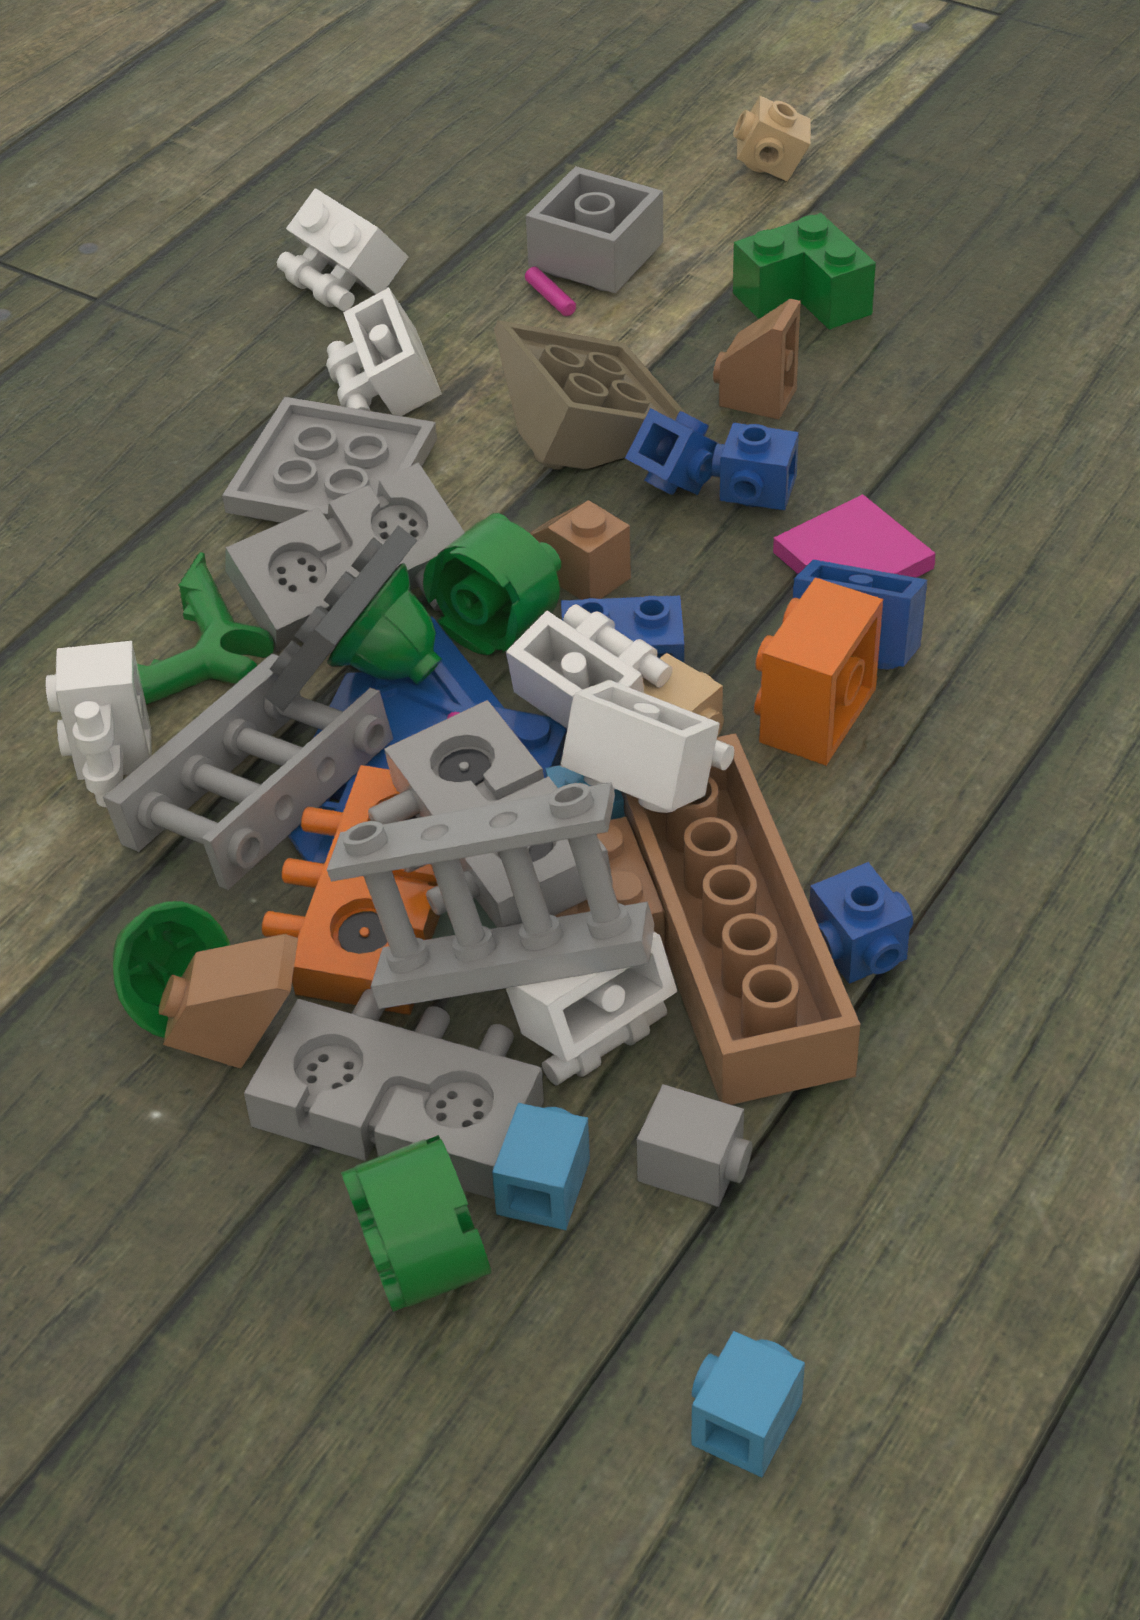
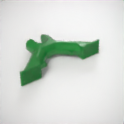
M202 552L196 555L190 568L178 584L183 605L182 609L184 611L183 617L185 620L196 622L202 636L195 647L164 660L154 659L149 666L137 664L146 705L207 680L237 684L258 666L253 660L243 655L267 658L274 652L275 642L269 631L261 627L234 622L206 566L205 554Z

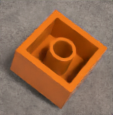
M815 577L800 599L793 598L790 601L781 627L774 636L767 635L764 638L756 657V670L762 672L761 687L754 705L755 715L760 716V743L827 766L876 690L883 599Z

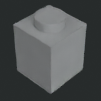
M662 1084L637 1137L638 1182L719 1207L729 1182L740 1183L750 1161L752 1141L743 1139L744 1109Z

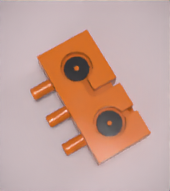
M360 765L343 812L314 807H306L303 811L301 818V828L303 831L334 836L324 864L287 858L283 864L282 880L284 883L315 888L306 916L267 911L262 921V934L265 937L287 934L298 938L292 977L295 995L356 1005L363 992L371 989V983L382 948L389 946L364 877L360 876L331 882L327 872V867L340 832H345L357 824L371 821L368 815L369 808L400 794L393 785L389 769ZM413 816V817H411V818H409V819H407V820L415 819V818H417V817H416V816ZM427 864L410 873H407L404 869L392 871L415 937L423 940L432 939L440 915L433 912L426 897L428 890L438 886L431 864ZM414 1003L385 1008V1011L411 1015Z

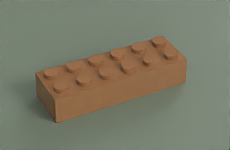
M736 733L717 737V740L734 747V757L726 770L711 766L705 796L673 812L662 813L642 807L638 802L639 798L621 791L624 799V817L628 819L665 911V953L719 1101L730 1105L856 1077L860 1036L858 1017Z

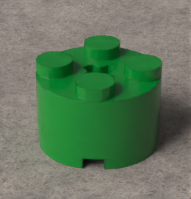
M492 513L476 523L429 560L423 574L424 593L428 604L436 599L444 614L438 622L445 632L457 643L481 655H490L495 650H503V653L546 611L553 613L557 607L560 596L557 572L561 569V560L551 545L538 542L529 532L519 525L510 522L504 515Z
M439 1135L427 1140H420L341 1172L393 1312L434 1298L492 1273L478 1229H475L469 1213L467 1199L447 1149Z

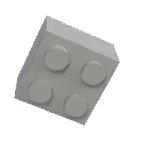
M575 166L526 215L528 267H538L541 271L549 273L554 277L566 278L593 286L600 291L616 293L663 243V191Z

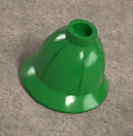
M401 563L394 570L335 646L327 660L329 666L342 667L351 665L359 671L378 679L397 680L409 677L416 685H419L441 663L442 658L434 651L436 631L432 619L422 603L410 591V581L405 563Z
M169 901L148 907L120 931L113 950L114 985L120 1003L139 1027L155 1036L165 1038L168 1017L159 1014V1007L166 984L171 975L182 977L196 952L230 945L229 939L221 925L211 914L196 905L183 901Z

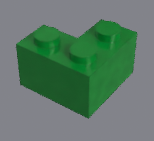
M822 213L807 215L798 221L774 229L762 230L755 235L734 241L733 294L758 319L789 299L801 301V304L830 330L872 315L876 262Z

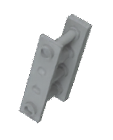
M271 654L103 796L121 845L139 852L164 829L204 845L219 887L229 890L301 824L302 814L306 807H320L358 772L360 765H366L393 740L380 691L369 688L344 711L301 697L299 692L283 712L264 697L279 677L270 670V667L279 656ZM290 719L322 730L304 747L272 736ZM249 755L281 766L262 784L230 773ZM208 791L239 803L218 823L187 810Z
M573 783L562 786L551 794L388 824L367 821L357 824L345 832H340L327 867L330 880L332 882L360 876L364 877L389 946L382 948L371 983V989L378 1008L419 1003L649 964L655 926L648 902L631 905L618 903L597 834L605 833L609 830L615 798L612 783L594 786ZM568 839L590 912L556 917L549 914L527 846ZM499 852L522 923L489 929L481 924L459 859ZM431 864L455 935L428 940L415 937L392 871Z

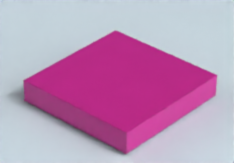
M863 494L774 537L773 553L797 574L813 559L915 578L934 569L936 553Z

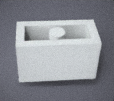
M315 188L286 228L307 249L303 255L297 256L290 252L282 253L277 260V267L285 273L286 279L300 289L308 288L313 291L314 298L327 307L335 306L342 311H347L352 307L355 300L353 293L349 291L355 282L376 295L387 288L409 256L377 226ZM327 264L334 267L331 273H321Z
M389 287L343 312L354 341L348 345L342 341H334L327 347L329 358L326 364L331 379L340 386L337 396L341 406L370 411L369 406L372 397L379 394L393 415L403 416L442 395L417 330ZM364 367L365 371L360 373V368Z
M577 604L568 609L563 621L549 611H546L506 651L514 693L565 728H568L574 693L607 680L644 693L643 678L660 688L669 680L672 674V667L657 657V650L641 639L633 642L615 630L613 620L598 611L591 614Z
M132 641L58 648L56 674L46 676V694L50 712H61L62 720L57 722L61 755L72 756L78 780L85 779L87 789L95 794L97 804L102 807H106L103 796L123 780V775L131 774L152 756L151 725Z
M607 680L574 693L561 766L583 775L584 781L591 786L611 782L613 789L639 798L638 802L642 807L655 812L669 813L705 796L711 766L726 770L733 760L734 747L717 740L719 722L617 682Z
M655 932L653 933L650 960L647 965L506 988L521 1033L554 1054L542 1062V1068L550 1082L556 1086L574 1074L584 1077L601 1066L600 1057L622 1043L631 1046L649 1035V1026L667 1015V1008L663 1001L678 992L661 937Z

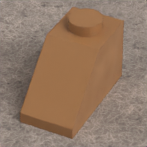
M789 299L738 332L727 352L721 351L719 353L713 371V381L719 384V406L780 419L797 390L801 301Z
M589 500L548 520L530 532L538 542L547 543L556 550L561 560V569L557 572L559 586L580 600L588 598L602 599L631 578L630 525Z
M282 934L196 952L182 977L171 975L164 989L159 1007V1014L168 1017L163 1045L241 1069L290 994L298 938Z

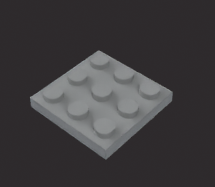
M284 397L223 493L225 513L282 523L319 507L327 519L330 501L366 485H370L374 493L377 494L380 479L418 462L422 467L437 440L436 422Z

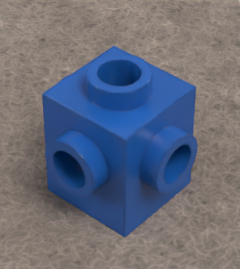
M650 408L625 459L649 471L644 481L673 496L678 486L698 495L703 484L712 477V460L717 442L705 436L709 425L679 411L676 419L673 420Z
M733 423L726 443H717L713 454L712 476L720 478V501L739 503L750 507L758 506L785 510L797 477L799 432L768 428L760 424Z
M869 862L810 886L809 905L835 966L849 984L873 973H885L894 968L899 962L907 959L909 933L913 927V915L910 906L902 894L897 891H891Z

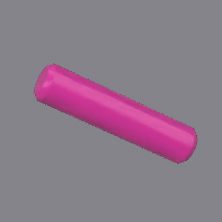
M531 267L526 271L525 280L563 316H570L575 312L576 303L538 267Z

